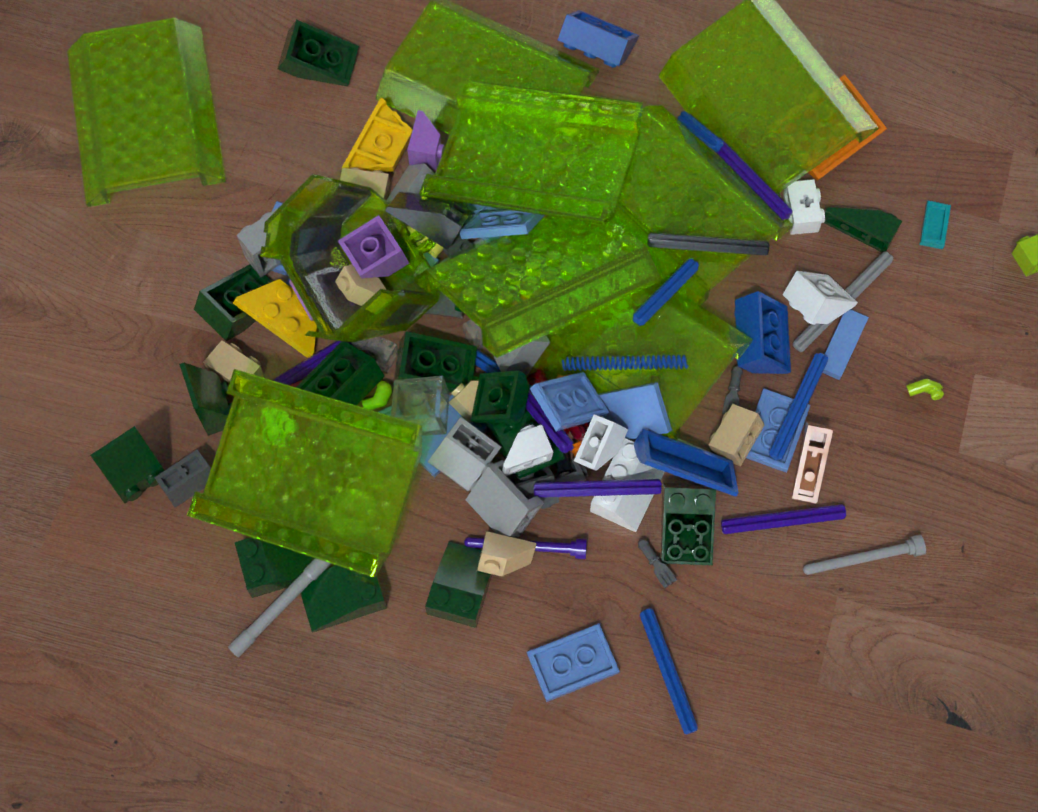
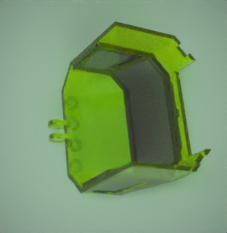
M312 174L265 221L264 233H267L265 247L261 246L260 257L277 259L282 263L320 331H308L305 336L335 341L357 342L400 331H407L439 301L441 283L423 255L432 250L436 242L428 238L418 246L416 242L423 240L425 236L418 231H414L411 234L404 222L386 212L385 210L389 203L371 187ZM379 215L402 249L409 264L390 276L378 277L387 290H378L365 304L360 306L348 301L335 282L343 267L352 264L338 240Z

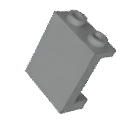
M503 460L494 464L491 462L482 469L480 479L470 487L471 492L466 501L496 534L517 538L521 536L544 502L538 496L528 500L502 472Z

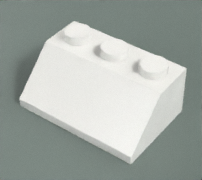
M624 438L619 452L613 457L602 481L661 480L665 472L642 464L636 456L634 442ZM654 494L594 496L590 512L637 532Z

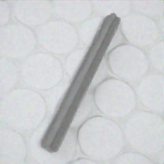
M886 251L883 252L845 291L852 298L856 299L892 263L893 256ZM832 322L829 324H810L794 340L793 347L798 352H803Z

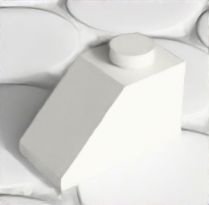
M594 414L574 461L597 471L619 452L628 429Z
M534 425L526 426L517 434L503 464L502 472L505 476L552 459L553 450L542 425L536 427Z

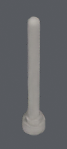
M915 535L909 537V540H905L903 544L807 564L803 567V571L805 574L810 575L906 553L914 557L926 554V545L922 535Z

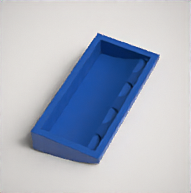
M642 429L634 442L636 456L642 464L735 497L739 493L732 460Z

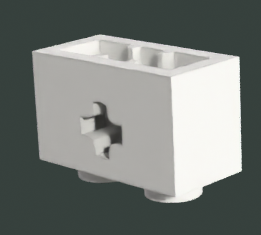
M815 180L786 182L783 192L784 202L793 211L788 219L790 234L819 232L821 224L825 222L824 209H820L821 193L820 189L816 188Z

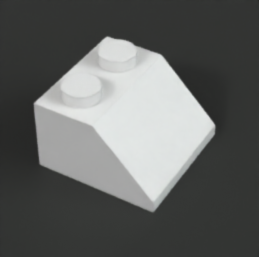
M796 271L783 293V296L790 301L789 305L799 310L804 315V320L813 325L816 323L829 324L858 303L829 275Z

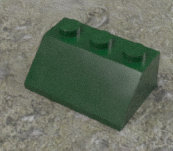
M342 340L292 392L319 419L335 428L385 375L373 357Z

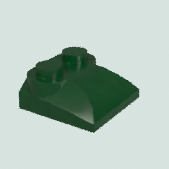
M521 371L480 374L470 421L478 423H505L509 426L517 425L524 416L529 393V383L526 375Z

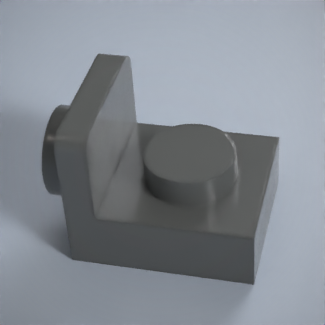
M575 457L571 458L573 473H561L556 477L555 482L585 481V477H588L587 470L584 465L575 462Z

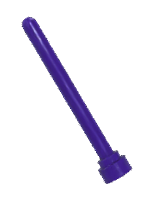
M468 537L464 540L465 546L472 548H482L484 538ZM576 538V541H571V543L530 541L536 543L535 551L570 553V556H575V559H586L587 539Z

